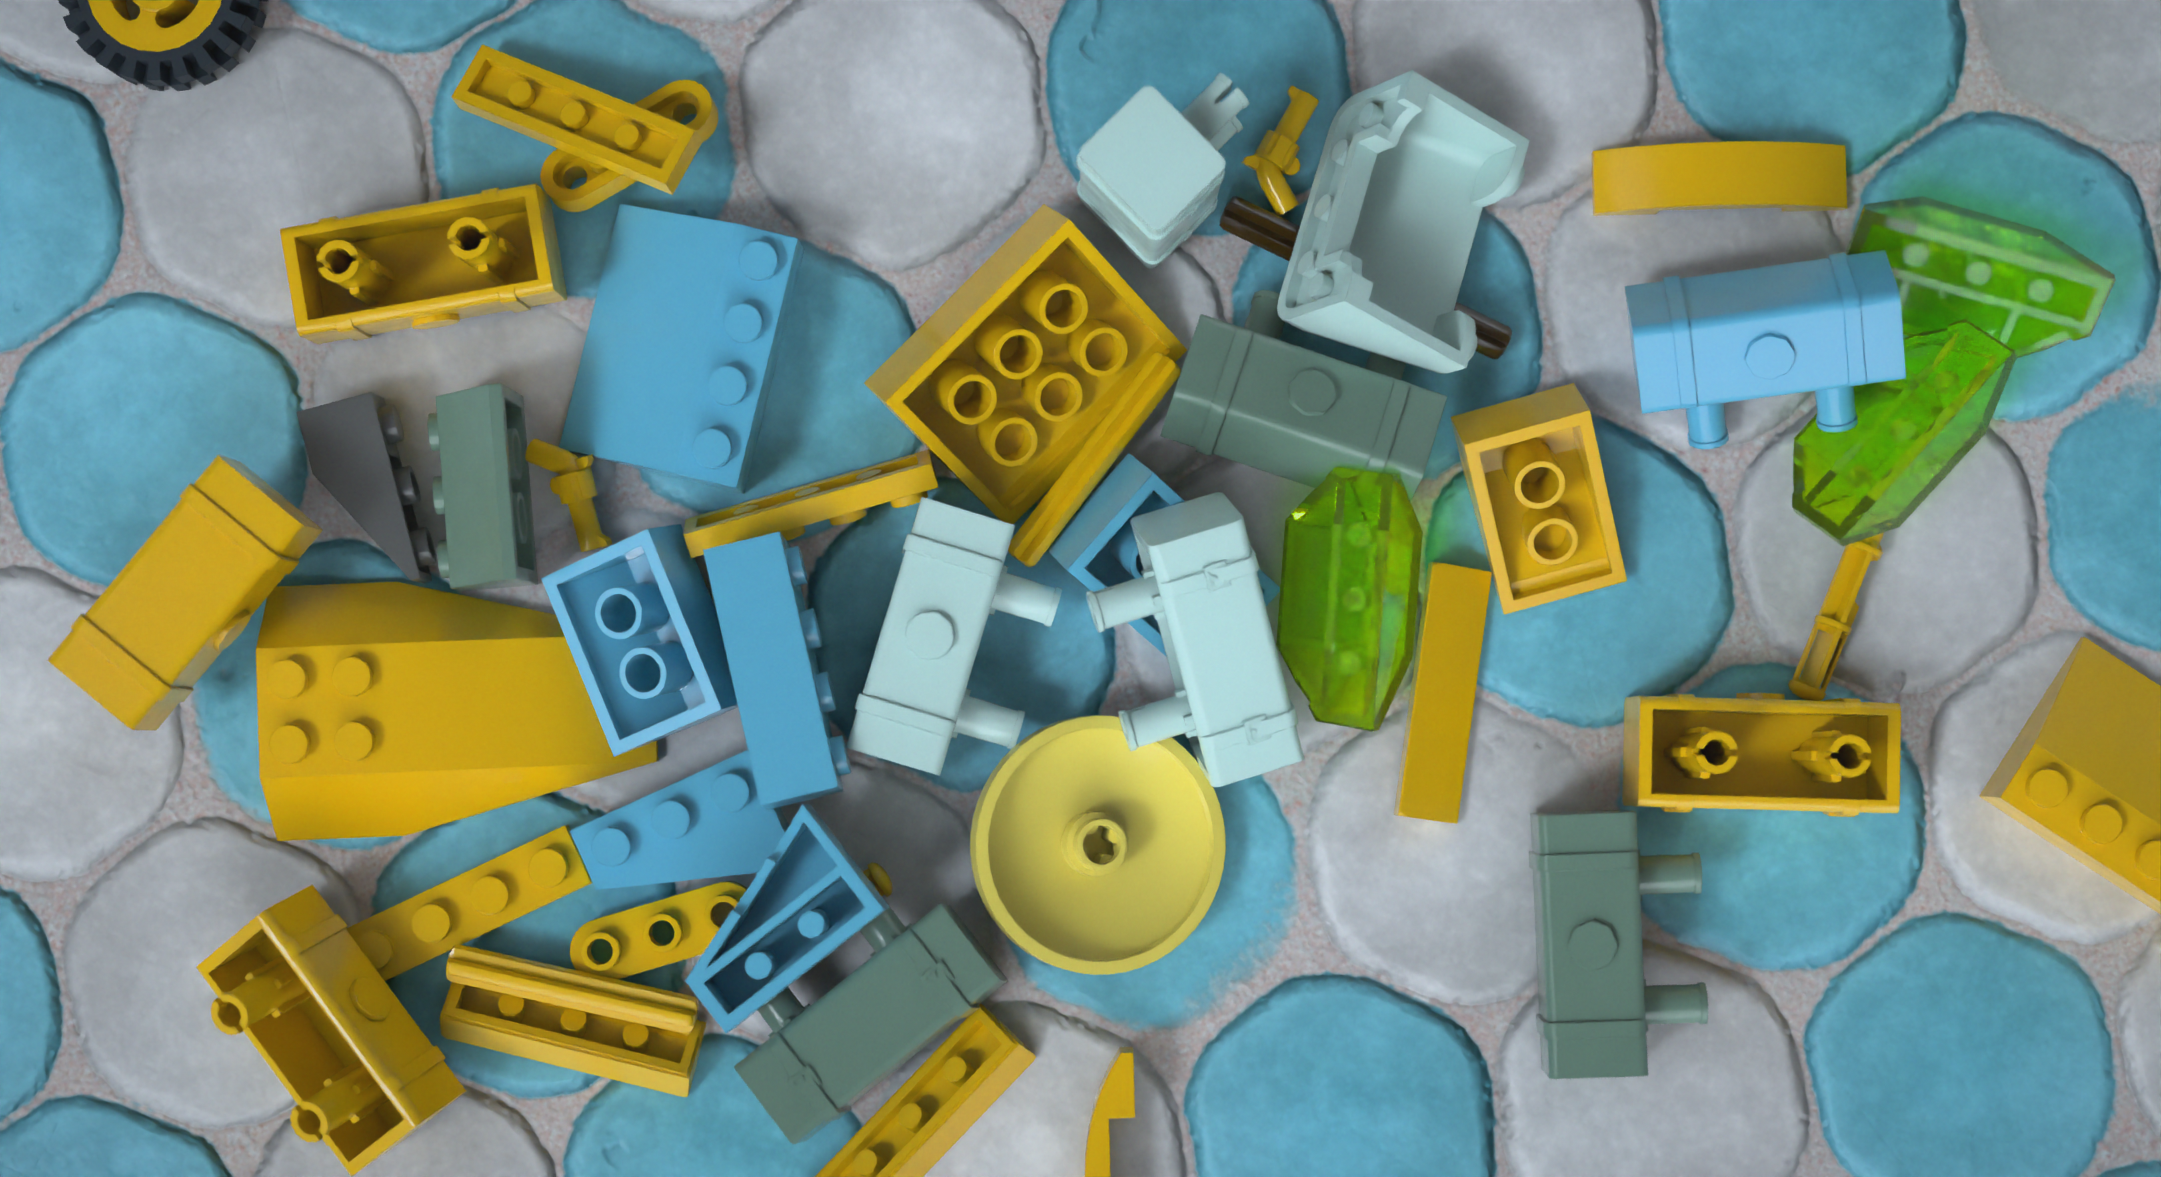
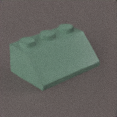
M502 383L486 384L436 396L437 413H429L427 426L430 447L432 451H440L442 476L434 477L432 484L435 511L437 515L445 514L447 540H439L437 547L438 566L441 577L450 578V588L459 591L538 585L529 462L525 458L527 437L523 396Z

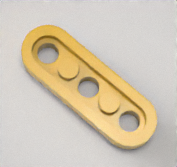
M692 80L671 82L633 104L678 123L685 116L696 114V117L686 126L696 129L703 142L709 139L718 124L719 114L715 102L703 85ZM558 148L546 158L540 173L541 184L545 192L556 206L568 212L588 210L637 182L632 178ZM583 177L587 178L585 184L571 189L574 181Z
M722 881L589 921L582 925L572 938L570 945L572 964L578 971L621 979L702 955L722 926L714 919L713 912L715 906L720 902H727L735 908L748 888L737 882ZM664 920L673 926L674 938L671 943L660 944L654 939L652 929L657 921ZM596 939L607 940L612 946V957L606 963L596 961L591 954V946Z

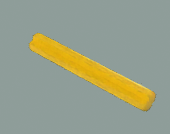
M1160 352L1153 353L1011 539L1008 549L1011 556L1027 567H1033L1038 563L1180 376L1181 369L1173 360Z
M461 944L453 946L446 964V978L450 982L684 1034L691 1033L699 1009L698 999L694 996Z

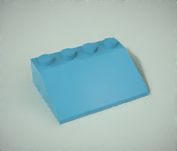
M619 204L559 447L573 453L585 456L592 454L593 458L744 494L804 254V248L799 239L737 223Z

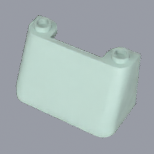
M1413 70L1361 91L1347 99L1333 118L1327 134L1277 305L1278 316L1302 331L1436 373L1448 374L1467 368L1468 361L1472 358L1477 347L1478 340L1475 334V320L1462 311H1454L1482 209L1503 198L1510 197L1519 188L1524 178L1525 169L1523 163L1530 140Z

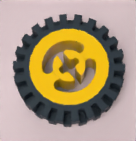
M59 0V4L69 10V15L63 17L68 30L79 37L76 42L84 52L122 79L138 85V83L143 84L150 90L164 91L165 86H170L176 91L191 90V81L197 80L203 85H207L217 80L213 71L222 67L228 72L234 69L239 62L233 55L240 47L250 52L256 43V40L249 36L253 25L263 28L266 15L259 10L260 1L269 2V0H199L195 6L189 0H132L140 8L139 16L132 20L127 9L126 0Z

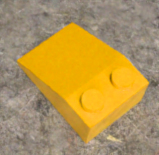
M1574 383L1450 417L1465 480L1504 615L1627 581L1591 412Z

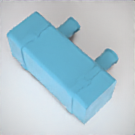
M1885 250L1846 255L1845 252L1829 254L1828 258L1687 278H1680L1679 275L1663 277V281L1625 286L1633 364L1642 414L1686 409L1689 431L1687 434L1688 443L1696 449L1718 448L1728 442L1729 434L1726 428L1724 403L1815 391L1817 427L1826 432H1843L1854 428L1858 424V416L1855 410L1854 386L1906 379L1900 293Z

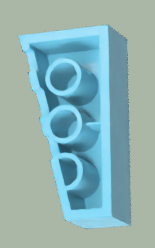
M775 532L704 549L703 553L760 805L769 810L844 792L841 776L850 774L851 766L843 736H832L828 712L837 710L836 701L828 672L819 673L814 648L822 647V640L814 609L806 610L801 585L808 584L800 547H791L780 532Z

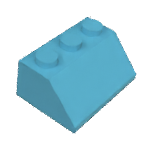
M681 524L646 529L541 578L613 756L624 754L686 730L738 707L717 611L695 557L690 558Z

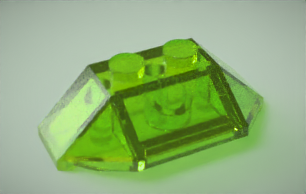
M1924 196L1864 204L1845 252L1846 255L1880 250L1886 251L1900 293L1903 335L2002 363L2049 349L2069 339L2076 341L2090 337L2116 281L2114 274L2044 230Z
M1966 319L1950 323L1948 328L1921 332L1903 338L1906 379L1854 386L1855 410L1858 416V424L1854 428L1843 432H1826L1817 427L1815 415L1794 437V492L1792 493V508L1794 512L1841 546L1900 527L1985 435L2017 358L2013 349Z
M1337 466L1325 477L1326 480L1315 488L1285 519L1276 646L1296 684L1310 702L1308 707L1315 721L1374 732L1380 729L1413 658L1423 531L1400 474Z

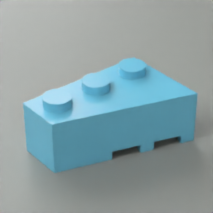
M746 750L570 830V833L595 889L602 890L757 873L788 829L789 824L781 807L768 810L760 805L749 752Z
M802 804L792 819V823L770 856L766 858L756 873V877L734 910L730 912L685 980L725 1033L739 1026L889 908V905L811 804Z

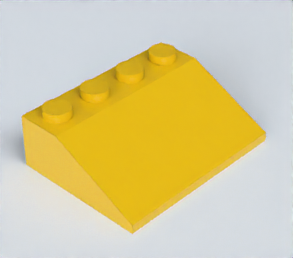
M1043 204L864 384L1000 521L1014 524L1056 482L1153 353L1160 352L1176 362L1187 349L1070 219Z
M2081 637L1979 797L2161 915V686L2086 637Z

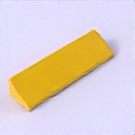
M1439 562L1428 563L1394 815L1458 824L1492 572Z
M454 982L451 983L439 1017L441 1035L450 1040L680 1097H687L689 1095L706 1029V1022L696 1020L691 1033L684 1034Z
M980 1003V1008L956 1028L815 1177H923L1032 1064L1036 1058L1035 1055L989 1009Z

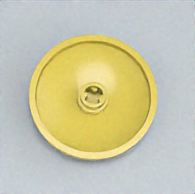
M1088 715L1061 720L1035 731L1014 746L1001 759L985 783L976 804L970 834V856L976 887L988 913L1000 930L1023 951L1042 962L1064 970L1091 975H1110L1144 967L1167 955L1184 942L1202 921L1214 900L1220 885L1226 853V834L1220 803L1214 788L1207 780L1196 759L1172 737L1130 751L1120 719L1117 716Z

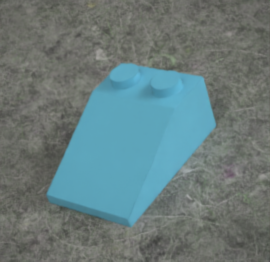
M1128 453L1077 510L1047 551L1090 591L1093 590V592L1143 577V566L1130 520L1136 516L1185 501L1155 473ZM1259 569L1257 574L1265 606L1267 607L1282 588ZM1153 615L1127 622L1166 656L1158 622Z

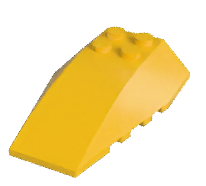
M401 582L277 586L267 597L256 645L259 776L277 841L407 836L659 761L658 740L624 754L613 756L556 614Z

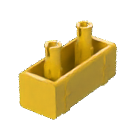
M537 183L507 189L491 188L481 190V193L342 218L337 216L319 219L318 222L280 229L296 329L299 336L317 345L346 339L354 341L370 339L374 334L408 328L431 329L445 327L458 323L460 319L510 310L517 313L531 310L533 306L567 301V291L551 200Z
M218 454L195 483H189L179 495L180 501L85 614L81 613L70 626L72 628L70 633L48 658V661L132 730H157L176 706L186 700L194 690L193 686L220 653L242 633L249 623L250 617L286 574L289 575L300 562L299 558L323 531L321 527L240 461Z
M1736 693V698L1695 697L1694 694L1626 697L1624 701L1623 805L1661 807L1664 812L1688 813L1693 808L1821 811L1823 814L1834 817H1855L1859 813L1897 814L1900 808V703L1861 702L1858 698H1838L1825 701L1785 700V694Z
M312 884L258 914L196 968L218 996L212 1002L210 1010L215 1026L221 1032L228 1035H237L244 1031L298 1104L292 1109L290 1116L294 1132L307 1142H318L322 1139L352 1177L405 1140L464 1094L466 1089L445 1063L446 1057L438 1046L433 1047L346 930L348 926L341 916L334 914Z

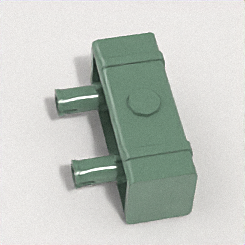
M1260 290L1254 293L1251 301L1252 306L1244 327L1200 314L1160 436L1196 448L1195 452L1207 456L1214 454L1349 499L1351 504L1365 508L1367 505L1403 517L1423 478L1447 396L1402 381L1406 363L1370 352L1366 366L1362 368L1281 341L1280 338L1285 321L1278 316L1277 305L1280 294L1277 292Z
M1595 810L1530 813L1532 851H1529V868L1533 869L1539 1014H1536V1029L1540 1034L1541 1069L1550 1079L1648 1076L1646 1035L1648 1025L1707 1024L1708 996L1704 982L1689 985L1646 986L1643 969L1640 901H1642V895L1689 892L1701 894L1702 865L1700 854L1640 856L1635 811Z
M940 903L915 924L912 925L910 923L906 927L889 906L886 911L860 930L875 950L870 954L872 958L812 1005L807 1004L803 1007L789 987H787L758 1010L773 1032L768 1035L770 1037L768 1040L737 1063L734 1068L792 1144L807 1141L828 1123L840 1119L852 1109V1104L961 1018H967L980 1008L979 1004L1008 982V979L950 905Z

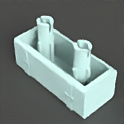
M1219 73L1215 80L1181 113L1154 87H1143L1082 146L1077 156V167L1080 170L1077 194L1081 202L1149 269L1158 267L1181 243L1190 238L1192 232L1216 209L1217 196L1220 184L1224 179L1226 164L1224 157L1218 150L1235 133H1239L1243 129L1242 124L1235 115L1242 108L1244 109L1250 104L1239 87L1223 102H1220L1231 91L1230 86L1233 84V81L1222 73Z
M1216 492L1132 518L1130 521L1143 566V577L1094 592L1093 590L1086 592L1090 613L1098 633L1105 631L1107 628L1153 615L1158 622L1175 690H1173L1175 696L1126 711L1125 709L1118 711L1122 730L1130 751L1185 733L1189 739L1193 757L1198 762L1199 767L1212 787H1221L1301 762L1304 759V754L1296 727L1298 718L1295 706L1288 696L1257 574L1259 565L1256 553L1249 543L1243 516L1224 493Z
M921 498L911 534H907L901 552L904 554L864 689L857 697L854 707L857 712L846 748L940 776L951 738L956 739L958 733L1006 746L1010 750L1016 746L1025 711H1016L970 696L971 689H967L989 614L994 616L995 610H999L1051 627L1059 604L1062 588H1054L1007 573L1008 566H1005L1004 562L1015 525L938 501Z

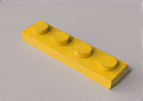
M483 44L451 96L457 106L464 111L671 195L674 194L703 142L696 129Z
M929 449L685 519L683 535L690 558L704 555V549L775 532H780L788 541L806 532L804 526L827 519H829L831 525L851 523L866 516V508L890 502L893 508L919 503L922 497H928V490L938 488Z
M564 825L346 928V930L384 981H387L451 951L454 945H463L593 882L570 833L569 825Z

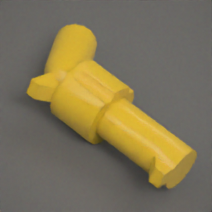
M1293 85L1287 90L1291 102L1275 131L1267 130L1254 155L1244 157L1241 162L1256 171L1259 184L1278 216L1299 205L1283 174L1294 175L1300 170V162L1296 158L1300 147L1296 143L1319 103L1317 98L1303 90H1299Z
M533 439L526 450V461L560 474L550 480V488L553 493L559 495L561 505L568 504L580 551L585 552L612 545L611 538L601 532L592 498L598 495L591 471V465L594 461L593 455L578 458L566 449L540 439Z

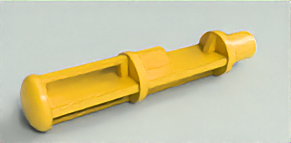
M1864 512L1856 534L1850 536L1845 542L1844 552L1818 615L1815 616V623L1792 680L1788 683L1789 689L1802 699L1821 701L1826 696L1825 691L1846 639L1851 634V627L1859 609L1855 599L1870 562L1881 559L1883 555L1880 542L1889 521L1879 515Z

